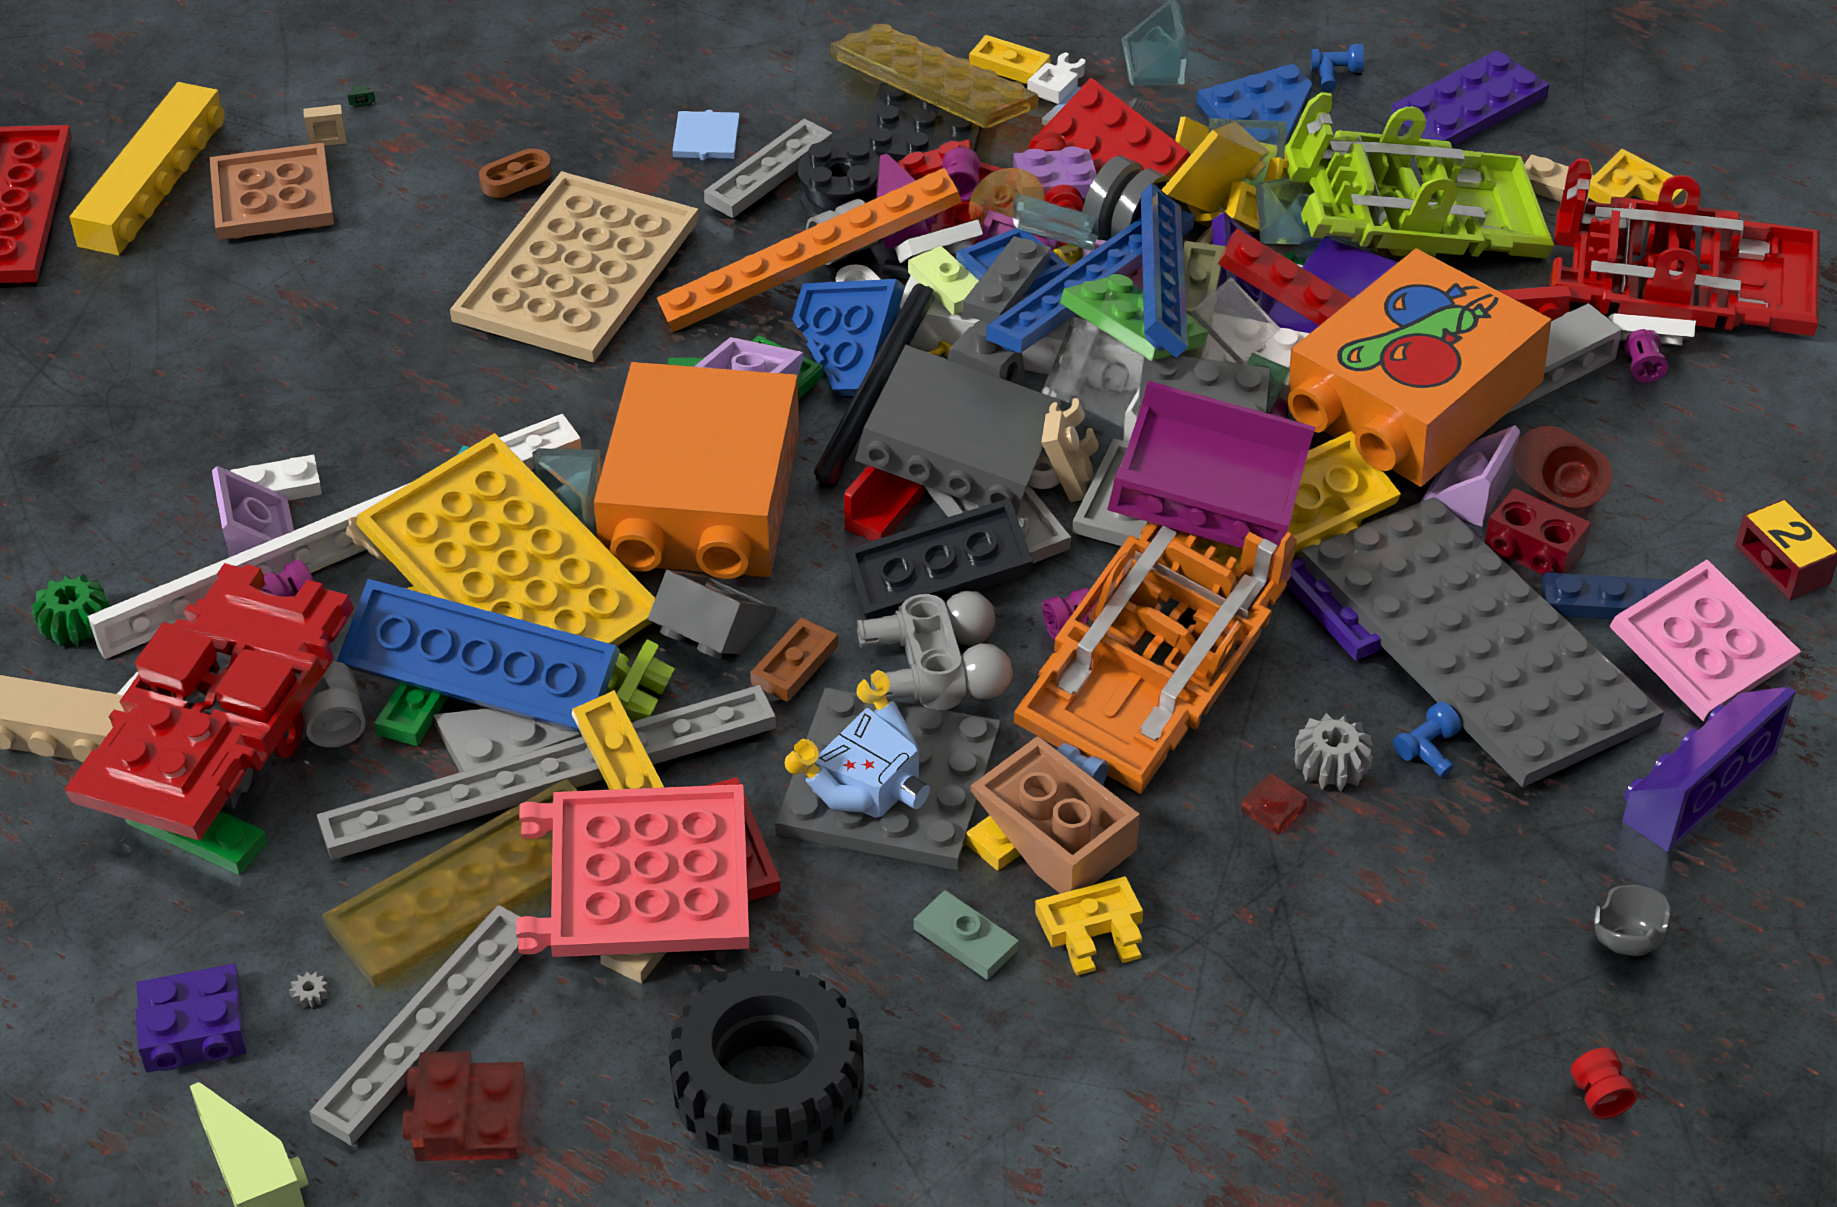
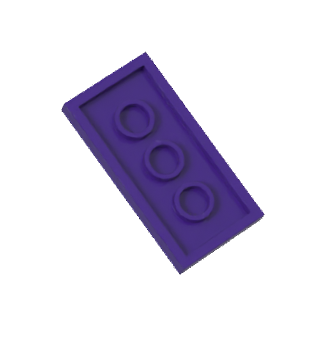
M1496 50L1393 103L1391 115L1404 107L1413 106L1419 108L1424 113L1426 119V126L1421 137L1424 139L1449 141L1453 147L1547 97L1550 84L1510 59L1507 55ZM1407 120L1402 124L1410 129L1412 121Z

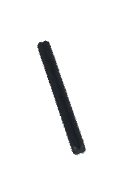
M918 283L912 288L814 469L815 479L820 483H825L829 486L836 483L863 433L864 426L905 345H910L935 299L933 289L930 286Z

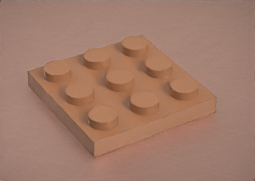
M324 142L209 157L215 230L218 240L239 239L244 236L267 233L276 234L289 230L334 225Z

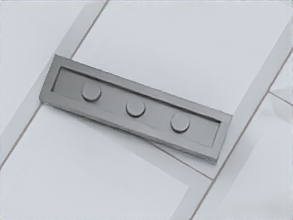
M804 118L705 189L704 202L734 218L797 172L798 163L801 157L809 150V147L814 143L833 141V133Z

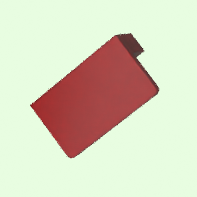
M868 465L844 493L845 530L870 541L889 536L925 494V485Z

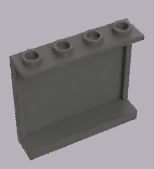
M905 345L864 426L855 461L980 506L1010 498L1017 515L1024 493L1043 450L1041 442L1045 415L1049 413L1052 403L1057 402L1060 407L1062 400Z

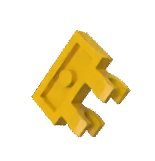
M1126 876L1035 900L1036 916L1051 947L1066 944L1071 965L1077 976L1096 971V966L1091 958L1092 955H1096V948L1091 937L1108 932L1112 933L1115 948L1122 963L1141 958V953L1136 943L1142 942V936L1136 925L1143 923V909Z

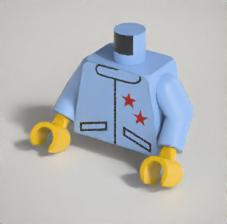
M880 670L875 671L871 675L872 683L876 686L877 692L870 688L865 679L858 684L856 692L862 702L874 704L876 707L874 711L866 708L820 754L817 746L812 741L801 739L794 745L795 751H792L785 758V767L788 772L796 775L805 773L807 775L805 781L813 789V792L834 811L862 812L875 818L882 817L898 800L915 810L919 809L925 803L930 793V786L918 779L919 747L894 701L888 702L885 694L889 691L890 680Z

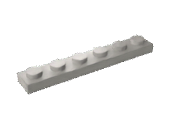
M500 905L496 906L309 1111L313 1124L351 1146L358 1140L523 955L518 953V938L516 937L517 918H520L519 915Z

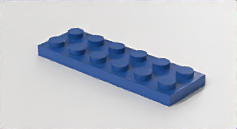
M367 579L336 662L344 663L352 670L581 733L572 716V709L605 695L620 650L613 644Z

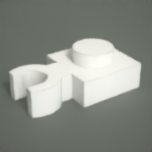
M1062 53L1058 57L1056 66L1046 63L1028 79L1027 92L1046 101L1059 104L1077 87L1078 79L1084 75L1085 59L1081 58L1077 63L1070 64L1069 53Z

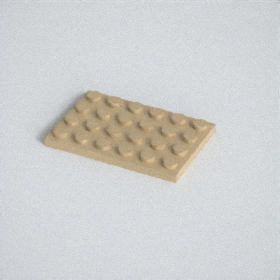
M561 171L451 307V320L455 323L594 363L699 222L698 208Z

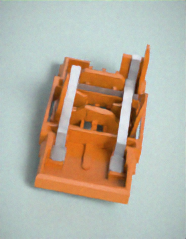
M1147 522L1141 530L1142 536L1140 539L1129 535L1057 634L1054 644V651L1056 653H1052L1038 673L1040 677L1014 711L1013 722L1058 748L1063 743H1068L1079 748L1081 754L1085 757L1096 756L1107 761V776L1142 794L1166 759L1168 751L1170 749L1174 751L1187 732L1188 726L1197 729L1201 722L1202 714L1206 715L1260 637L1262 627L1266 628L1269 624L1272 610L1267 607L1269 604H1275L1286 588L1287 581L1290 578L1297 540L1291 533L1287 532L1278 547L1273 542L1249 532L1245 537L1240 567L1237 570L1235 569L1237 559L1231 556L1227 564L1216 559L1215 547L1210 546L1206 553L1197 549L1196 547L1203 537L1165 527L1164 525ZM1170 598H1173L1180 603L1168 617L1160 612L1161 605L1158 601L1166 604ZM1189 607L1196 611L1193 615V620L1196 621V624L1190 625L1185 629L1177 620ZM1090 611V613L1088 614L1087 620H1086V624H1084V623L1082 622V620H1083L1084 617L1087 615V613ZM1150 632L1155 637L1149 643L1143 655L1140 656L1134 653L1147 633ZM1165 641L1174 648L1166 658L1163 666L1156 665L1150 660L1155 651ZM1238 643V644H1240L1241 646H1240V647L1238 648V650L1236 651V650H1235V646H1236V644Z

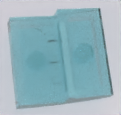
M1015 192L1013 199V223L1016 229L1093 251L1097 235L1092 233L1096 219L1095 216Z

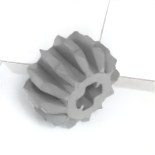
M1325 713L1321 721L1309 718L1305 729L1299 730V735L1296 736L1294 757L1296 769L1303 771L1305 782L1318 780L1321 790L1327 784H1334L1340 791H1342L1346 782L1358 786L1363 775L1367 774L1368 769L1371 768L1373 758L1371 755L1373 746L1371 735L1364 733L1362 722L1349 724L1346 715L1339 720L1332 719L1327 713Z

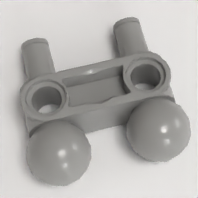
M960 592L953 595L946 603L935 595L919 594L905 600L902 606H899V611H896L895 615L869 620H857L860 648L900 643V646L905 648L910 668L885 673L890 680L889 691L885 694L887 700L914 697L915 700H919L920 704L927 708L947 710L960 704L962 699L966 698V694L977 700L989 701L1001 696L1010 687L1013 677L1011 659L1002 649L993 644H980L993 633L996 613L991 602L978 592ZM958 645L972 646L960 655ZM871 680V689L877 692V688Z

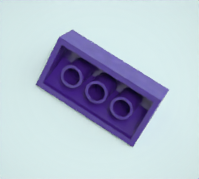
M1789 687L1745 692L1738 694L1726 706L1723 704L1718 705L1712 711L1707 723L1699 730L1696 728L1691 729L1675 752L1672 754L1664 753L1648 776L1644 779L1638 777L1630 784L1624 794V800L1627 804L1622 822L1666 852H1669L1777 753L1796 691Z

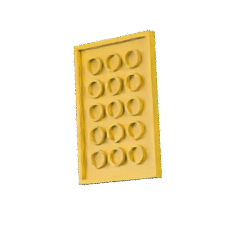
M495 433L357 515L356 525L420 593L616 646L653 623V621L648 620V616L655 597Z

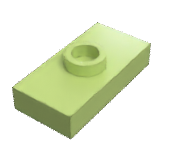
M942 246L908 260V273L915 280L925 286H930L933 289L934 297L951 314L955 316L962 313L963 300L979 281Z

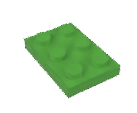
M1112 274L1106 278L1085 281L1083 284L1064 288L1060 304L1147 359L1154 361L1172 355L1167 350H1157L1146 339L1144 333L1143 290L1133 285V281L1130 278L1120 274ZM1188 314V347L1184 351L1204 346L1208 335V330L1195 323L1194 318Z

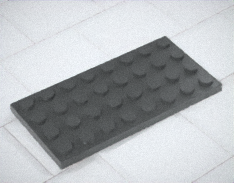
M1435 497L1361 525L1358 529L1348 534L1341 533L1321 541L1319 545L1313 544L1300 551L1299 558L1306 563L1305 570L1316 581L1322 579L1332 589L1331 596L1343 608L1350 607L1358 615L1357 622L1370 635L1376 633L1381 638L1380 645L1437 702H1445L1456 711L1460 718L1461 726L1521 787L1527 786L1660 725L1664 712Z

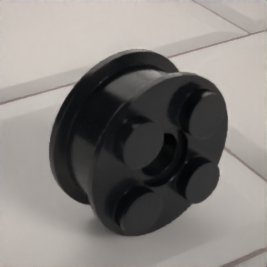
M838 140L812 144L798 163V176L801 181L799 197L802 206L809 213L817 216L829 210L835 212L837 207L856 199L863 200L865 203L876 199L879 156L863 141Z

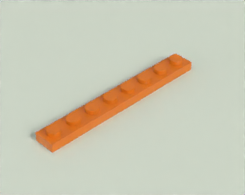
M945 168L940 169L686 285L675 288L657 297V300L674 333L962 202L959 192Z

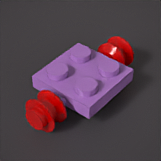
M1040 132L1030 141L1029 150H1026L1024 153H1014L1013 167L1022 201H1044L1043 204L1048 221L1058 228H1069L1081 221L1084 206L1082 199H1086V195L1097 173L1089 149L1066 147L1064 138L1057 132Z

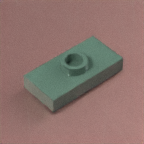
M946 890L914 918V930L986 980L1019 951L1018 939Z

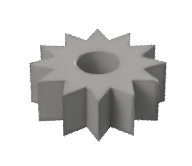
M306 971L304 977L297 975L298 981L291 982L290 996L293 998L294 1005L301 1004L302 1009L309 1005L313 1010L315 1004L322 1006L321 1000L329 999L327 994L330 991L329 983L326 982L325 975L318 977L317 971L312 975Z

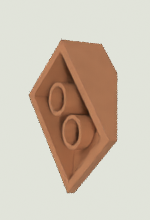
M1039 736L1035 737L971 785L973 795L1033 871L1060 894L1093 885L1137 850L1140 814Z

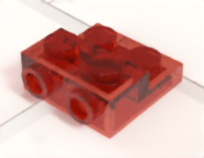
M471 1051L420 1052L419 1066L409 1067L407 1074V1092L409 1098H415L414 1109L404 1110L402 1119L404 1141L412 1142L415 1160L519 1159L525 1083L524 1063H473Z

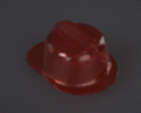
M1541 426L1528 431L1519 439L1514 450V466L1519 477L1531 488L1559 505L1568 508L1588 507L1597 503L1608 492L1612 483V468L1607 457L1570 432L1556 426Z

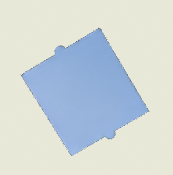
M706 110L705 112L679 111L672 151L673 157L700 158L701 160H706L707 158L734 159L740 119L739 113L713 112L712 110Z

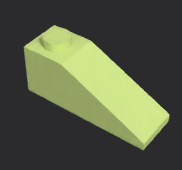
M198 1082L191 1085L190 1089L198 1115L235 1207H305L300 1189L309 1184L299 1157L296 1156L289 1159L280 1139L202 1083Z

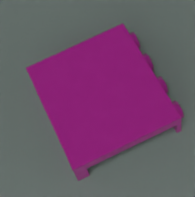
M1148 381L1121 467H1118L1107 510L1243 548L1245 537L1249 532L1262 539L1265 538L1279 547L1289 528L1292 510L1315 426Z

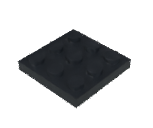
M880 83L861 141L867 143L869 148L876 152L879 158L880 155L888 154L897 163L910 153L932 151L949 141L961 142L969 139L973 151L976 153L989 108V95L976 94L970 91L940 90L935 87L906 86L900 83Z

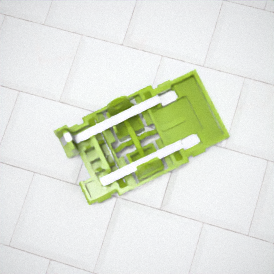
M1321 92L1308 101L1289 143L1284 148L1289 161L1287 171L1290 181L1309 182L1315 191L1309 195L1301 212L1303 223L1308 225L1312 238L1324 239L1325 236L1350 238L1351 241L1359 242L1360 246L1368 247L1373 238L1376 248H1388L1391 254L1407 256L1415 248L1434 258L1437 253L1464 255L1467 247L1470 255L1479 257L1483 250L1507 252L1511 256L1545 259L1549 256L1554 244L1521 156L1453 149L1449 141L1422 139L1421 136L1426 126L1425 115L1419 108L1413 106L1401 108L1393 113L1385 126L1383 134L1339 130L1336 131L1333 137L1331 129L1333 123L1329 114L1332 109V94ZM1411 120L1412 124L1408 133L1398 136L1397 134L1402 123ZM1412 157L1415 158L1423 182L1421 187L1410 165Z

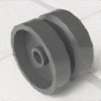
M1122 155L1111 158L1098 172L1086 195L1082 210L1084 231L1101 240L1108 241L1141 217V193L1151 183L1162 191L1171 178L1151 168L1144 170L1143 165Z

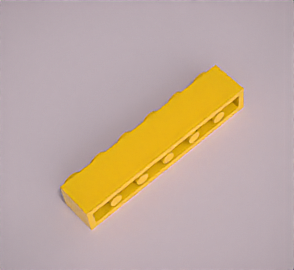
M181 82L176 83L69 216L77 247L118 256L121 254L128 243L135 238L136 233L145 221L153 215L154 210L163 198L170 193L173 185L183 172L188 170L190 163L197 154L205 148L207 141L214 132L222 126L225 111L221 106L218 90Z

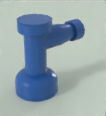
M1352 44L1344 52H1319V49H1311V71H1319L1320 68L1323 90L1331 91L1335 89L1334 67L1347 66L1352 73H1363V44Z
M1439 701L1428 709L1426 722L1409 734L1402 732L1393 739L1394 749L1406 761H1410L1418 755L1424 762L1434 768V772L1440 778H1443L1451 772L1454 764L1448 758L1445 759L1430 741L1437 736L1448 739L1460 732V718L1449 704Z

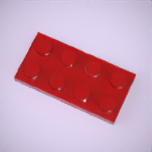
M1090 78L1040 131L1057 132L1064 138L1066 147L1089 149L1097 174L1111 158L1122 155L1143 165L1144 170L1151 168L1172 178L1191 156L1184 147L1093 78Z

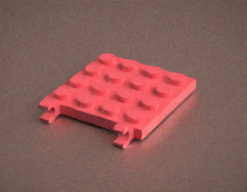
M743 784L553 792V803L524 802L520 804L521 837L537 839L553 830L551 918L532 916L517 918L516 937L518 938V953L536 954L550 945L552 957L749 949Z

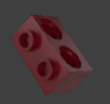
M1513 488L1489 517L1485 544L1496 554L1539 574L1544 575V572L1568 574L1585 552L1591 522Z

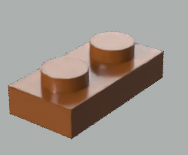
M801 617L750 672L751 685H760L763 691L789 702L837 649L838 634Z

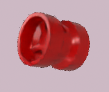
M1602 1047L1593 1049L1577 1058L1570 1068V1073L1577 1087L1586 1092L1584 1099L1592 1116L1597 1119H1608L1626 1112L1635 1104L1638 1098V1093L1630 1078L1622 1076L1623 1065L1616 1051L1612 1048Z

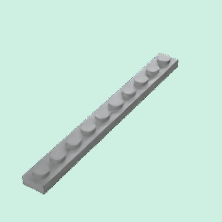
M760 685L631 722L653 765L776 728L775 714ZM579 737L317 814V818L330 859L334 860L524 802L553 795V792H563L597 782L604 778L584 738Z

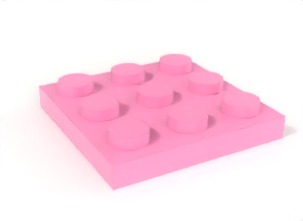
M1708 559L1615 616L1610 625V628L1702 721L1708 719L1718 705L1723 704L1726 706L1738 694L1749 692L1795 662L1801 653V650Z

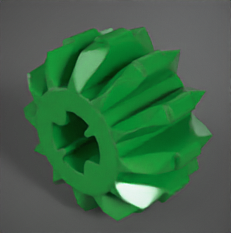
M66 574L62 581L48 580L47 589L36 591V602L32 604V615L35 623L38 625L39 632L45 640H54L59 647L72 641L78 647L80 640L85 638L95 641L87 616L111 607L98 580L90 581L85 574L78 576L76 579H71Z

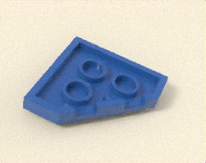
M1290 64L1199 90L1197 93V104L1218 128L1236 121L1256 140L1286 145L1290 134H1293L1301 117V110L1304 104H1307L1311 96L1312 83L1295 64Z
M897 279L802 284L792 320L796 327L804 334L808 341L807 346L817 363L823 365L831 388L842 397L854 396L896 320L905 286Z

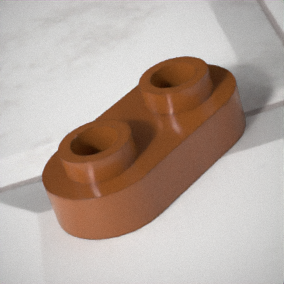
M525 149L483 166L479 171L482 192L494 198H505L510 194L542 183L552 173L550 156L541 149Z

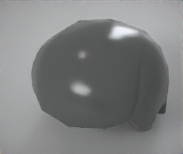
M1636 884L1614 887L1609 890L1603 907L1601 908L1600 905L1596 907L1594 917L1595 935L1602 945L1615 953L1626 956H1644L1661 947L1667 939L1671 922V907L1667 897L1654 888Z

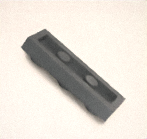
M1014 236L963 300L962 315L991 323L1015 306L1049 263L1051 247L1035 243L1030 239Z

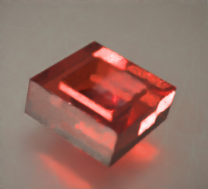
M1270 773L1242 800L1241 812L1279 835L1306 809L1308 796Z

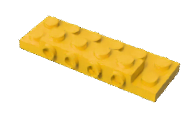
M1352 431L1308 451L1287 531L1297 540L1293 560L1299 558L1300 551L1303 548L1313 544L1319 545L1321 541L1341 533L1348 534L1359 528L1363 519L1396 504L1401 495L1383 471L1373 468L1361 457L1356 448L1355 435ZM1202 538L1196 547L1197 549L1206 553L1210 546L1215 547V558L1227 564L1231 556L1237 559L1235 569L1238 570L1243 548Z

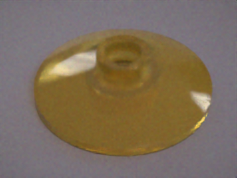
M1020 168L997 170L986 176L974 189L969 203L971 220H978L982 228L987 212L991 210L1034 225L1044 208V190L1039 180L1029 171ZM1008 194L1005 199L999 200L1003 195Z

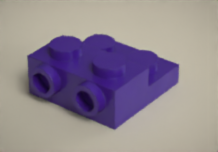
M236 963L136 982L138 1009H135L138 1050L146 1073L158 1070L169 1071L179 1066L210 1060L221 1061L231 1056L247 1054L240 981Z

